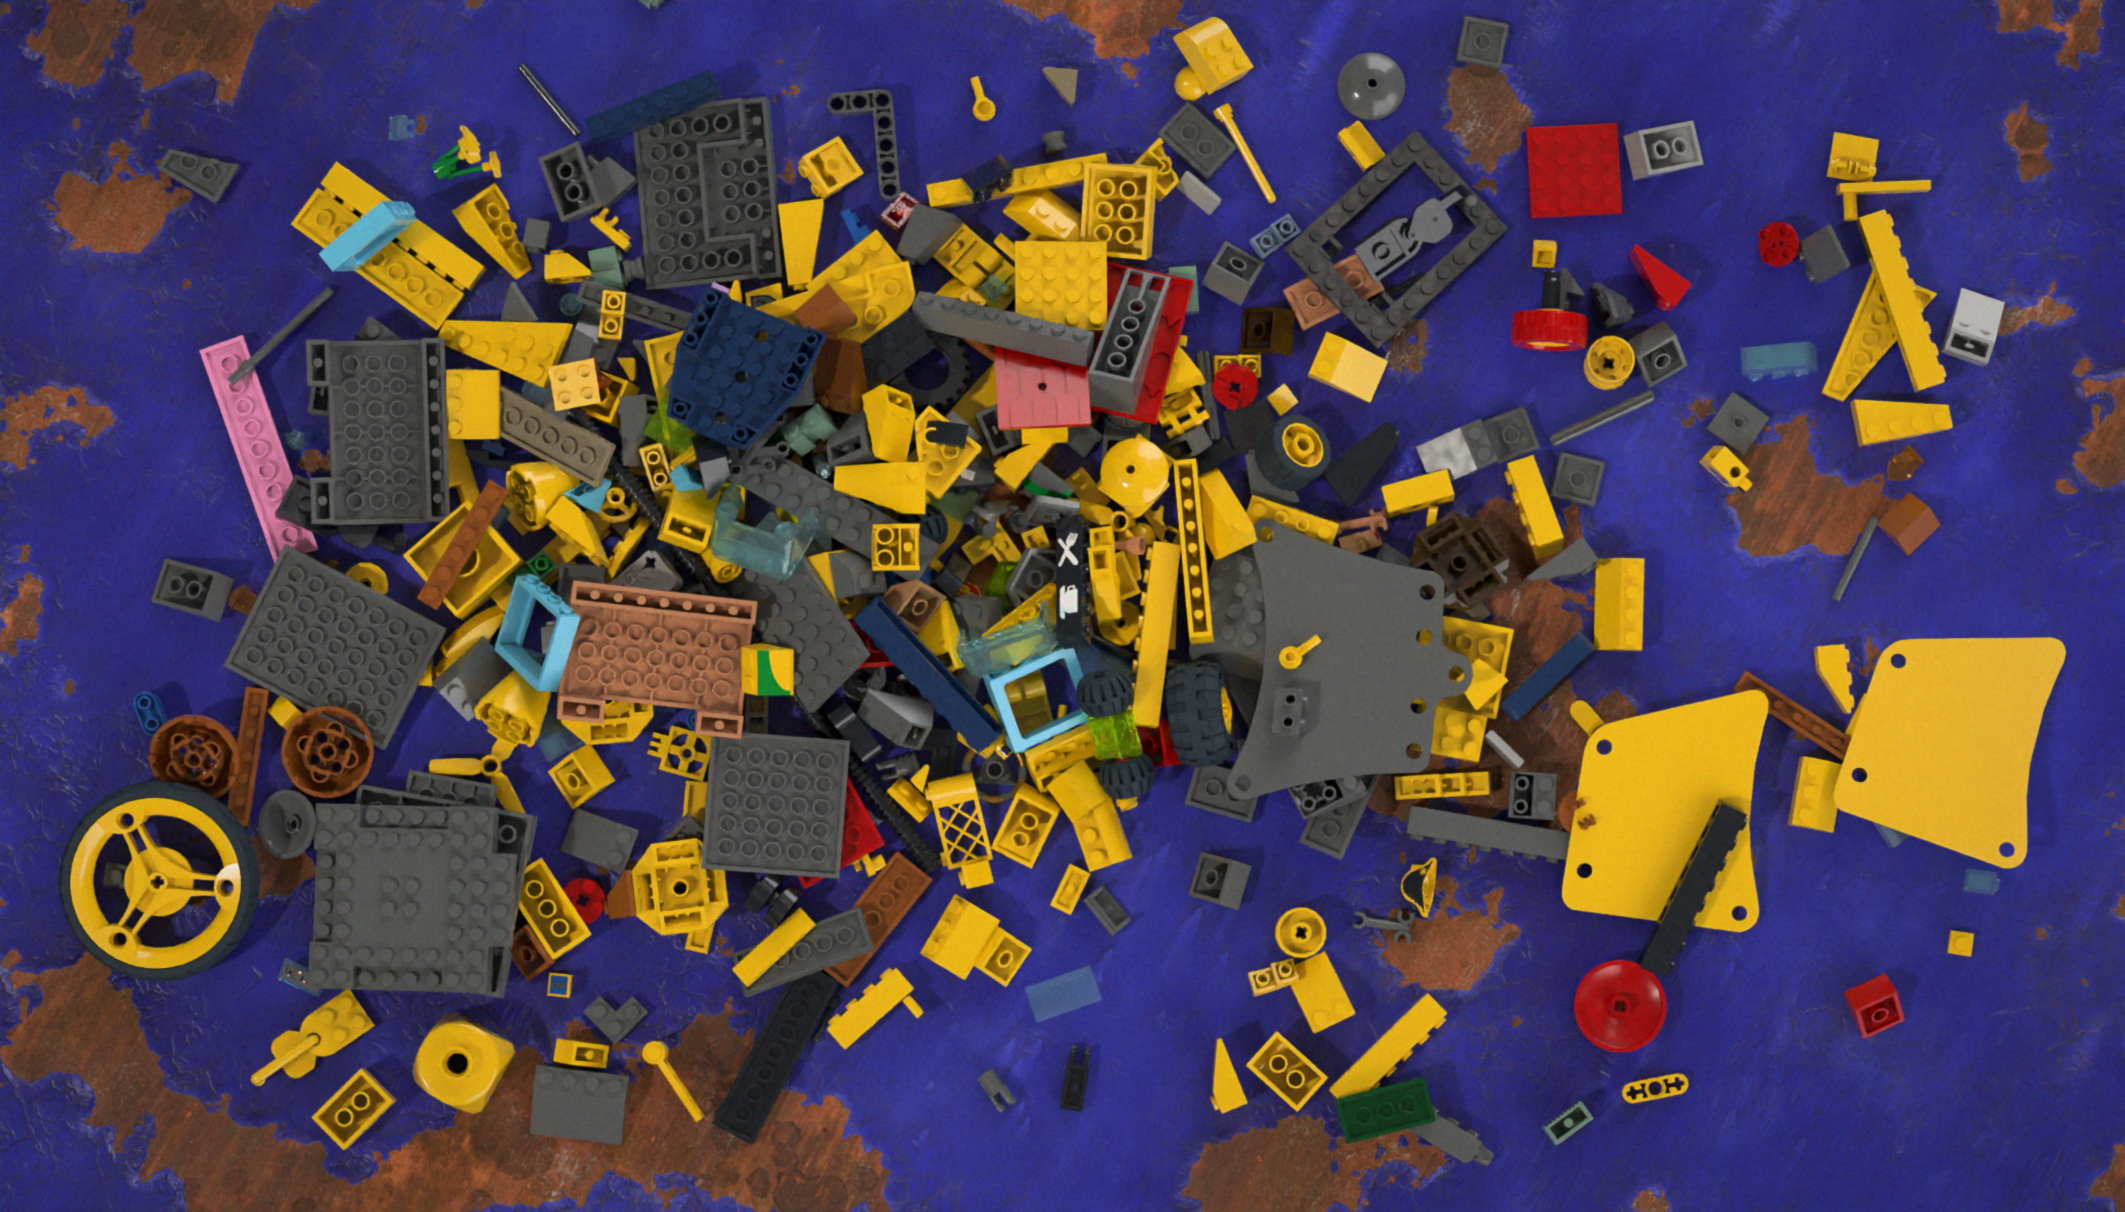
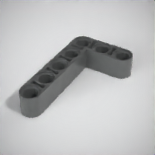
M883 89L832 94L827 100V107L829 113L834 117L873 114L881 198L888 203L896 202L900 197L901 191L892 95L889 91ZM885 96L889 99V103L882 107L876 103L877 99ZM863 98L866 101V105L863 108H856L854 106L856 99ZM835 100H840L844 103V106L840 110H834L831 104ZM881 119H888L891 125L887 129H882L878 126V123ZM889 141L893 144V147L890 151H883L880 148L881 143ZM887 163L895 167L894 171L890 174L882 171V167ZM887 186L896 188V193L893 196H886L884 194V189Z

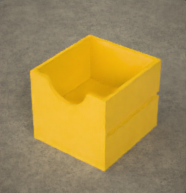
M468 499L403 555L425 582H427L474 504ZM492 524L489 525L443 601L452 613L463 621L491 598L490 595L503 585L509 576L525 565V561Z

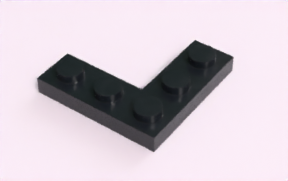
M932 728L920 750L932 751L929 782L953 776L958 733L955 730ZM889 739L887 741V746L906 748L896 745Z

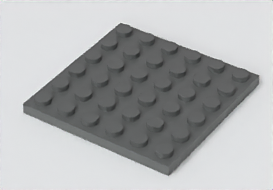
M742 733L741 739L712 736L701 869L840 879L850 741Z

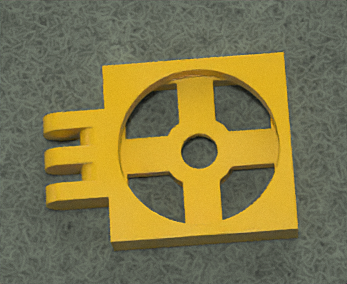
M671 725L668 736L653 732L652 737L661 740L660 743L650 741V745L657 747L658 750L657 752L648 750L647 754L662 758L659 766L660 770L704 781L710 761L711 736L695 734L694 731ZM683 734L688 735L685 745L680 747L671 744L676 737ZM697 737L701 738L707 748L706 754L697 752L694 748ZM690 749L692 752L691 757L685 758L683 751ZM668 753L679 757L678 770L674 769L670 764ZM693 760L703 763L702 768L698 771L687 773L689 763Z

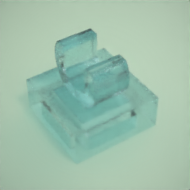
M406 115L390 117L389 140L398 141L414 137V133L407 132V125H415V122L407 120Z

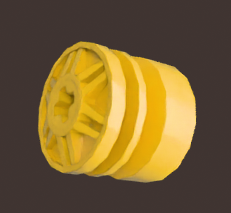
M1604 336L1596 340L1589 348L1583 363L1584 374L1587 380L1593 386L1602 390H1614L1622 386L1633 370L1635 364L1634 352L1629 343L1616 336ZM1605 362H1606V363L1611 362V363H1612L1611 368L1607 367V368L1605 369V368L1603 367L1604 363H1605Z

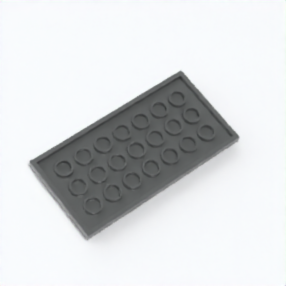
M770 511L733 550V554H735L742 565V570L736 578L724 584L734 599L757 601L756 619L753 628L758 631L757 634L764 644L794 650V691L808 712L814 713L871 654L776 511Z

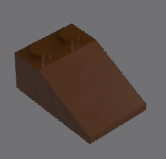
M833 336L827 337L817 357L814 382L816 401L824 409L852 415L863 409L862 395L868 392L860 342Z

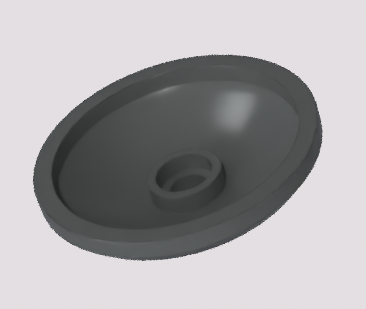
M1373 52L1359 54L1350 59L1342 68L1337 82L1338 96L1344 108L1355 117L1364 120H1379L1392 114L1401 104L1405 93L1404 75L1400 67L1391 58L1383 54ZM1370 80H1374L1376 82V86L1370 87L1368 85V82Z
M281 790L271 795L262 807L258 824L260 839L266 850L273 856L282 859H291L301 855L309 847L315 833L316 821L314 810L309 800L300 792Z

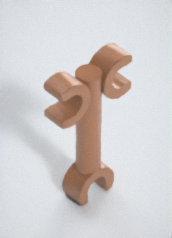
M1382 507L1380 512H1374L1373 509H1370V517L1342 522L1338 519L1330 520L1339 524L1336 535L1342 533L1343 530L1370 526L1372 533L1375 532L1377 527H1383L1384 530L1388 529L1386 521L1388 515L1385 507Z

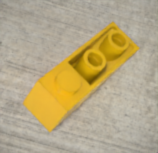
M1845 644L1815 647V666L1818 675L1843 713H1851V708H1854V697L1849 694V686L1852 685L1851 672H1847V663L1850 662L1849 650L1845 649Z

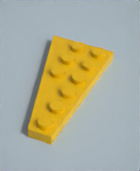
M1873 270L1821 394L1840 402L1846 399L1897 340ZM1915 285L1916 291H1914L1916 299L1921 301L1924 310L1937 293Z
M445 320L437 338H444L445 346L548 389L550 385L547 371H549L548 367L558 364L573 325L569 323Z

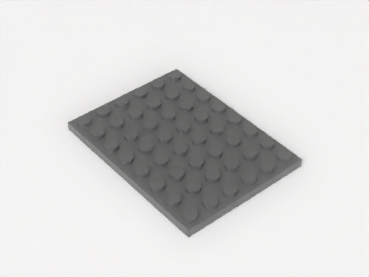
M285 544L224 667L308 711L321 706H334L352 712L367 726L374 746L386 750L448 628L302 551ZM326 714L317 715L329 722H341L345 726L346 731L367 741L366 736L348 719L339 716H328Z

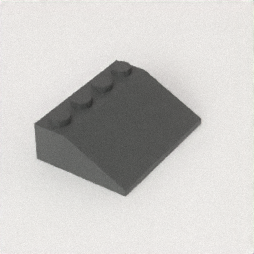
M536 1065L530 1133L621 1145L630 1076Z

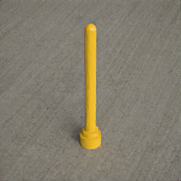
M1227 103L1213 111L1217 120L1220 119L1221 123H1225L1267 201L1274 203L1276 197L1232 119L1233 114L1231 112L1233 110L1230 104Z

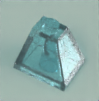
M557 708L545 714L537 742L549 763L586 744L561 723V719H557Z

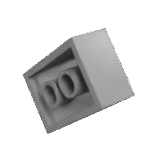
M1693 120L1640 130L1623 136L1633 180L1704 165Z

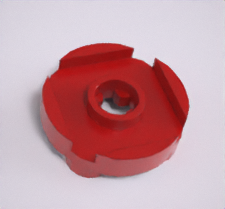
M1226 364L1217 371L1213 380L1214 396L1222 405H1225L1230 410L1246 407L1253 402L1257 395L1258 378L1255 372L1246 365ZM1234 381L1235 384L1240 383L1239 390L1231 389V382Z
M578 878L570 881L563 888V891L585 924L594 922L601 916L604 911L606 895L598 883L590 879ZM581 894L589 898L585 908L582 905H577L576 902Z

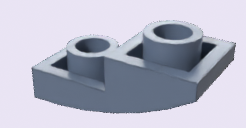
M1288 213L1250 239L1249 243L1262 260L1301 233V230Z

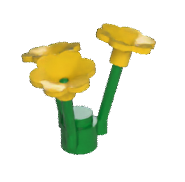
M462 125L459 128L463 133V137L457 141L458 144L432 164L433 171L439 179L447 177L451 180L457 176L482 170L484 172L492 170L495 178L501 177V165L495 151L489 152L490 161L482 163L481 166L454 171L456 170L455 162L460 159H466L470 164L478 163L481 160L479 155L480 143L474 134L466 126ZM458 149H460V152H458L457 156L453 158L450 157Z

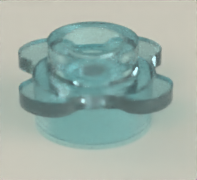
M992 274L989 276V280L981 285L980 290L982 293L990 296L991 301L996 302L999 300V296L1008 290V286L1006 283H1002L996 274Z
M294 429L290 433L286 432L285 440L290 447L299 450V448L302 450L306 449L307 437L303 433Z

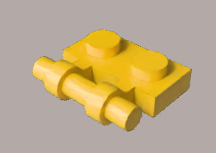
M1192 387L1185 389L1186 391L1177 392L1163 400L1158 421L1163 428L1170 424L1173 426L1172 429L1166 432L1170 440L1185 434V431L1203 424V421L1210 418L1206 410L1199 414L1196 412V409L1203 405ZM1187 414L1191 416L1190 419L1181 424L1178 422L1180 418Z

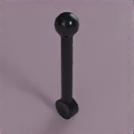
M836 999L829 1001V1008L816 1034L811 1037L812 1042L818 1043L820 1041V1034L833 1009L838 1006Z

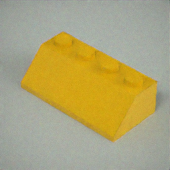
M1599 559L1595 564L1597 567H1595L1593 644L1596 648L1594 650L1639 652L1642 650L1644 559Z
M542 857L527 866L519 909L551 958L556 960L592 934Z

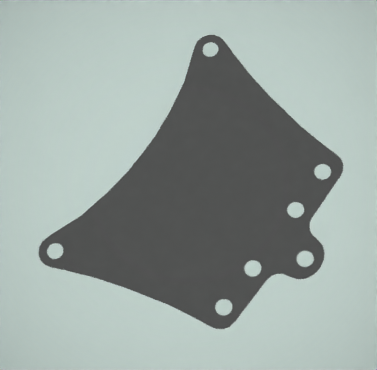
M1270 519L1257 521L1253 525L1257 542L1252 543V548L1261 575L1265 605V657L1258 702L1247 740L1227 780V788L1230 794L1237 799L1244 800L1293 786L1345 778L1347 776L1417 773L1424 770L1429 764L1437 703L1444 697L1464 693L1470 686L1473 677L1472 665L1469 659L1463 654L1448 650L1442 642L1444 581L1441 576L1436 572L1391 564L1346 551L1315 540ZM1269 527L1274 532V537L1270 542L1265 543L1258 538V532L1261 528ZM1427 584L1435 589V596L1430 600H1424L1419 593L1420 588ZM1426 629L1431 632L1432 640L1429 644L1421 645L1416 640V635L1420 630ZM1317 634L1321 643L1302 655V662L1297 668L1286 669L1281 665L1279 655L1284 648L1290 646L1298 648ZM1458 666L1463 669L1464 678L1461 681L1453 682L1450 680L1448 673L1452 667ZM1275 687L1303 689L1304 696H1308L1307 710H1303L1302 719H1306L1305 733H1301L1300 739L1272 737ZM1416 698H1421L1426 702V710L1421 714L1414 713L1410 707L1411 702ZM1412 743H1416L1422 748V754L1417 759H1411L1406 754V748ZM1240 776L1250 778L1251 787L1249 790L1239 791L1235 786L1236 779Z

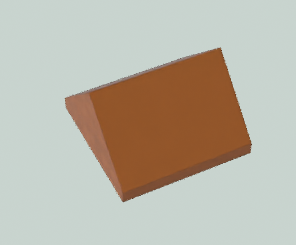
M828 283L793 312L805 329L808 326L833 337H836L857 319L855 314Z
M1909 492L1877 524L1907 556L1941 525L1930 507Z
M530 924L525 925L514 934L513 947L510 950L512 952V961L527 982L557 962L551 958Z

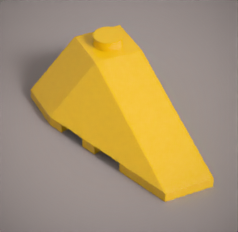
M494 183L452 212L463 229L517 280L531 270L532 267L522 242L518 241L515 233L517 226L515 222H511L508 213L510 209L509 204L496 183Z

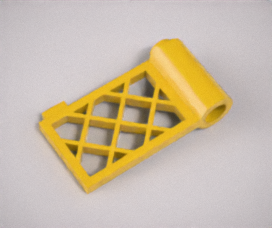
M972 772L927 782L928 787H925L924 791L927 801L931 800L944 849L943 852H940L943 866L948 865V869L951 870L973 863L992 860L993 856ZM974 800L976 808L971 815L960 809L964 802ZM948 806L955 811L948 821L940 816L938 808ZM958 812L969 818L963 829L952 823ZM976 813L978 814L979 820L974 818ZM971 821L981 826V830L976 837L965 831ZM942 822L946 823V826L944 827V829H943ZM949 826L960 832L954 842L945 837V832ZM963 834L974 840L968 850L957 845ZM981 835H983L984 841L979 839ZM977 842L986 847V855L976 856L971 853ZM947 843L950 844V845H952L949 850H948ZM954 848L965 853L961 861L951 862L950 854Z
M662 1041L647 1043L642 1051L644 1060L647 1063L659 1066L694 1120L698 1122L705 1117L667 1061L669 1055L667 1045Z

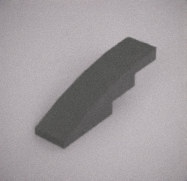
M573 329L570 332L566 350L561 354L558 365L589 359L594 338L577 329ZM550 382L543 413L563 423L569 409L555 411Z

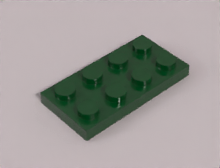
M1425 1076L1335 1099L1346 1144L1436 1122Z

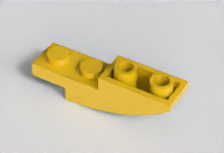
M661 442L641 447L639 451L657 505L662 507V512H666L674 483L670 477L671 469L668 465Z
M1107 526L1089 529V566L1098 620L1122 618L1119 574L1116 572L1114 528Z
M496 605L478 613L457 628L440 647L444 656L433 669L435 675L438 677L482 636L490 643L492 635L502 625L505 612Z

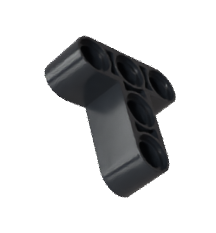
M956 551L950 554L943 563L944 567L932 578L933 581L931 582L932 588L947 596L945 601L959 590L972 567V564Z
M841 696L823 709L824 713L843 737L850 741V746L865 764L883 751Z

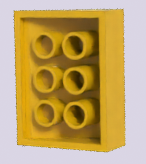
M1085 163L1080 242H1107L1108 257L1149 259L1152 256L1158 166Z

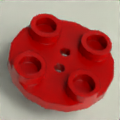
M1773 222L1759 231V251L1762 262L1774 267H1783L1790 264L1796 257L1799 249V239L1794 228L1785 222Z

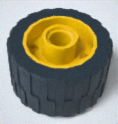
M1291 414L1278 420L1260 435L1254 447V458L1259 471L1271 485L1283 491L1293 492L1294 490H1301L1327 470L1331 461V448L1326 434L1318 424L1302 415Z

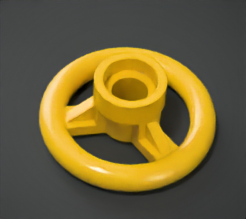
M611 481V489L607 492L606 501L603 502L599 514H596L607 522L621 523L629 520L635 514L637 508L635 507V502L631 504L630 508L624 504L625 493L622 490L623 487L618 486V481ZM615 498H616V499H619V501H618V502H614V501H612V499H615ZM608 508L619 509L624 514L621 516H611L603 510Z

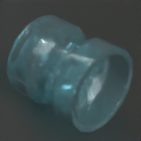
M573 293L564 295L560 301L561 311L571 319L580 317L584 309V303L576 301L577 295Z

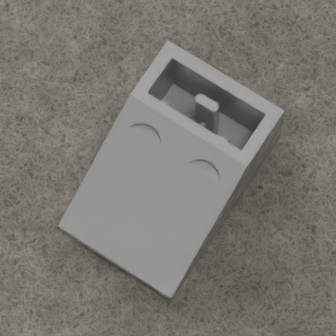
M1961 288L1940 352L1981 367L1987 365L1995 344L2005 302Z

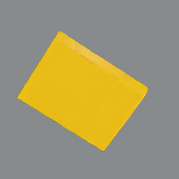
M1084 759L1060 774L1046 786L1073 824L1110 797L1105 793L1099 780Z

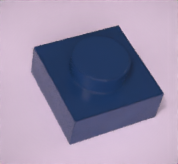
M485 439L481 447L483 450L490 451L492 454L504 459L508 452L503 447L505 443L497 439H491V441Z

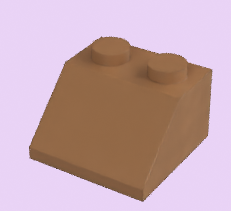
M919 579L892 585L882 597L905 624L918 633L923 630L947 598L946 595Z

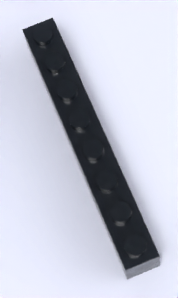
M1720 799L1718 800L1636 961L1640 964L1639 967L1662 978L1665 977L1666 973L1669 974L1675 964L1673 959L1677 953L1682 951L1687 932L1691 933L1695 925L1694 918L1697 912L1700 913L1706 903L1704 899L1707 893L1712 892L1716 884L1715 877L1718 871L1722 872L1727 862L1725 857L1728 851L1731 852L1737 843L1735 838L1739 830L1742 831L1747 824V814L1743 810Z

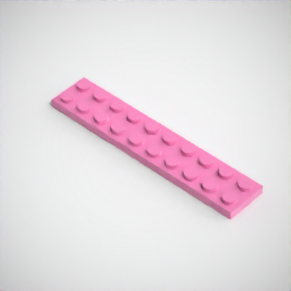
M241 335L199 350L274 563H276L285 544L305 554L319 550L313 532L276 516V511L294 476L256 369L249 375L246 374L234 386L227 380L240 368L239 365L245 359L251 358L244 336Z

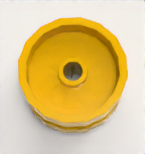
M1293 908L1286 911L1278 919L1275 926V939L1279 948L1285 954L1295 958H1306L1316 954L1322 948L1326 939V926L1323 919L1315 911L1308 908ZM1299 928L1304 930L1302 937L1296 935Z

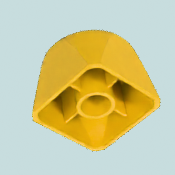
M456 1011L448 1012L431 1029L419 1048L413 1065V1077L415 1082L424 1091L436 1099L457 1109L472 1114L478 1113L484 1109L515 1054L513 1043ZM455 1053L463 1054L468 1061L467 1069L460 1074L455 1073L451 1067V1058Z

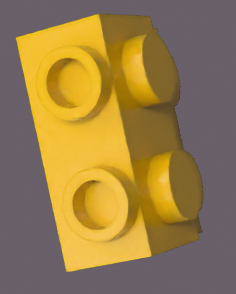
M839 136L804 155L798 162L800 165L798 166L799 173L804 178L808 177L812 183L811 190L813 194L817 197L820 196L823 200L837 193L844 186L864 174Z

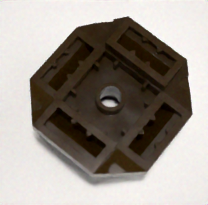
M1453 511L1416 534L1409 567L1436 572L1441 576L1444 581L1443 608L1470 610L1505 588L1507 585L1509 557L1483 521L1463 516ZM1453 562L1460 563L1462 565V569L1456 568ZM1427 584L1421 587L1429 599L1435 596L1433 586Z

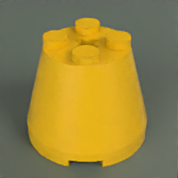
M548 461L518 463L512 465L511 470L506 472V487L510 492L508 496L510 501H514L515 507L520 513L517 516L518 520L529 531L541 529L549 524L550 521L545 517L546 514L564 493L580 485L582 481Z
M514 669L480 699L474 709L475 717L478 720L482 719L489 727L487 731L497 739L516 747L519 743L531 747L540 735L552 692L537 691Z

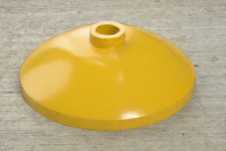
M1131 438L1117 443L1107 452L1101 465V481L1106 493L1114 501L1128 507H1140L1151 503L1161 495L1168 481L1169 468L1165 455L1155 444L1145 439ZM1134 466L1135 471L1132 474H1128V468Z

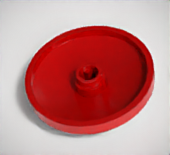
M1612 960L1599 964L1582 978L1576 989L1574 1015L1577 1025L1590 1042L1602 1049L1612 1052L1637 1050L1653 1040L1664 1023L1667 1007L1664 990L1655 975L1639 967L1640 964L1626 960Z

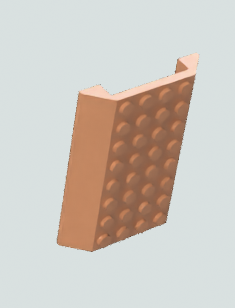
M573 580L568 606L573 608V611L580 617L558 687L557 719L603 724L605 700L695 709V734L741 739L744 718L742 715L744 692H742L741 647L748 646L751 643L752 627L755 625L757 601Z

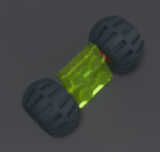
M1105 668L1093 671L1080 679L1076 689V699L1081 710L1088 715L1087 720L1098 759H1104L1100 764L1098 772L1100 785L1105 793L1113 799H1130L1142 795L1151 789L1155 779V767L1151 759L1142 750L1132 710L1124 711L1129 707L1133 698V685L1129 677L1120 669Z

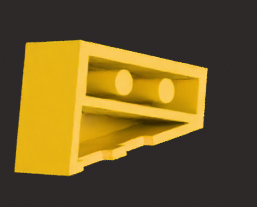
M1179 344L1165 396L1186 391L1185 389L1196 385L1206 384L1202 373Z

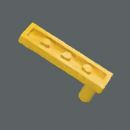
M1931 180L1839 183L1836 186V194L1843 195L1844 221H1856L1858 219L1857 195L1928 192L1931 189Z

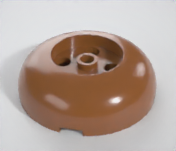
M321 706L301 714L289 726L282 743V762L290 780L299 789L312 796L334 798L350 793L366 779L373 764L374 744L367 726L355 714L339 707ZM326 714L328 716H339L348 719L366 736L367 741L346 731L345 726L341 722H329L317 715ZM325 733L327 735L325 743L318 741L319 734ZM341 741H348L349 747L347 750L340 748ZM332 748L334 754L328 757L326 751ZM313 755L320 757V762L316 765H313L310 761ZM335 762H339L342 766L339 772H335L332 769V765Z
M198 714L177 716L164 723L151 740L150 754L148 755L149 764L157 781L181 783L204 791L214 798H218L231 788L238 776L240 769L238 745L229 730L210 717ZM196 738H200L203 742L199 743ZM181 746L185 747L186 753H180L179 748Z

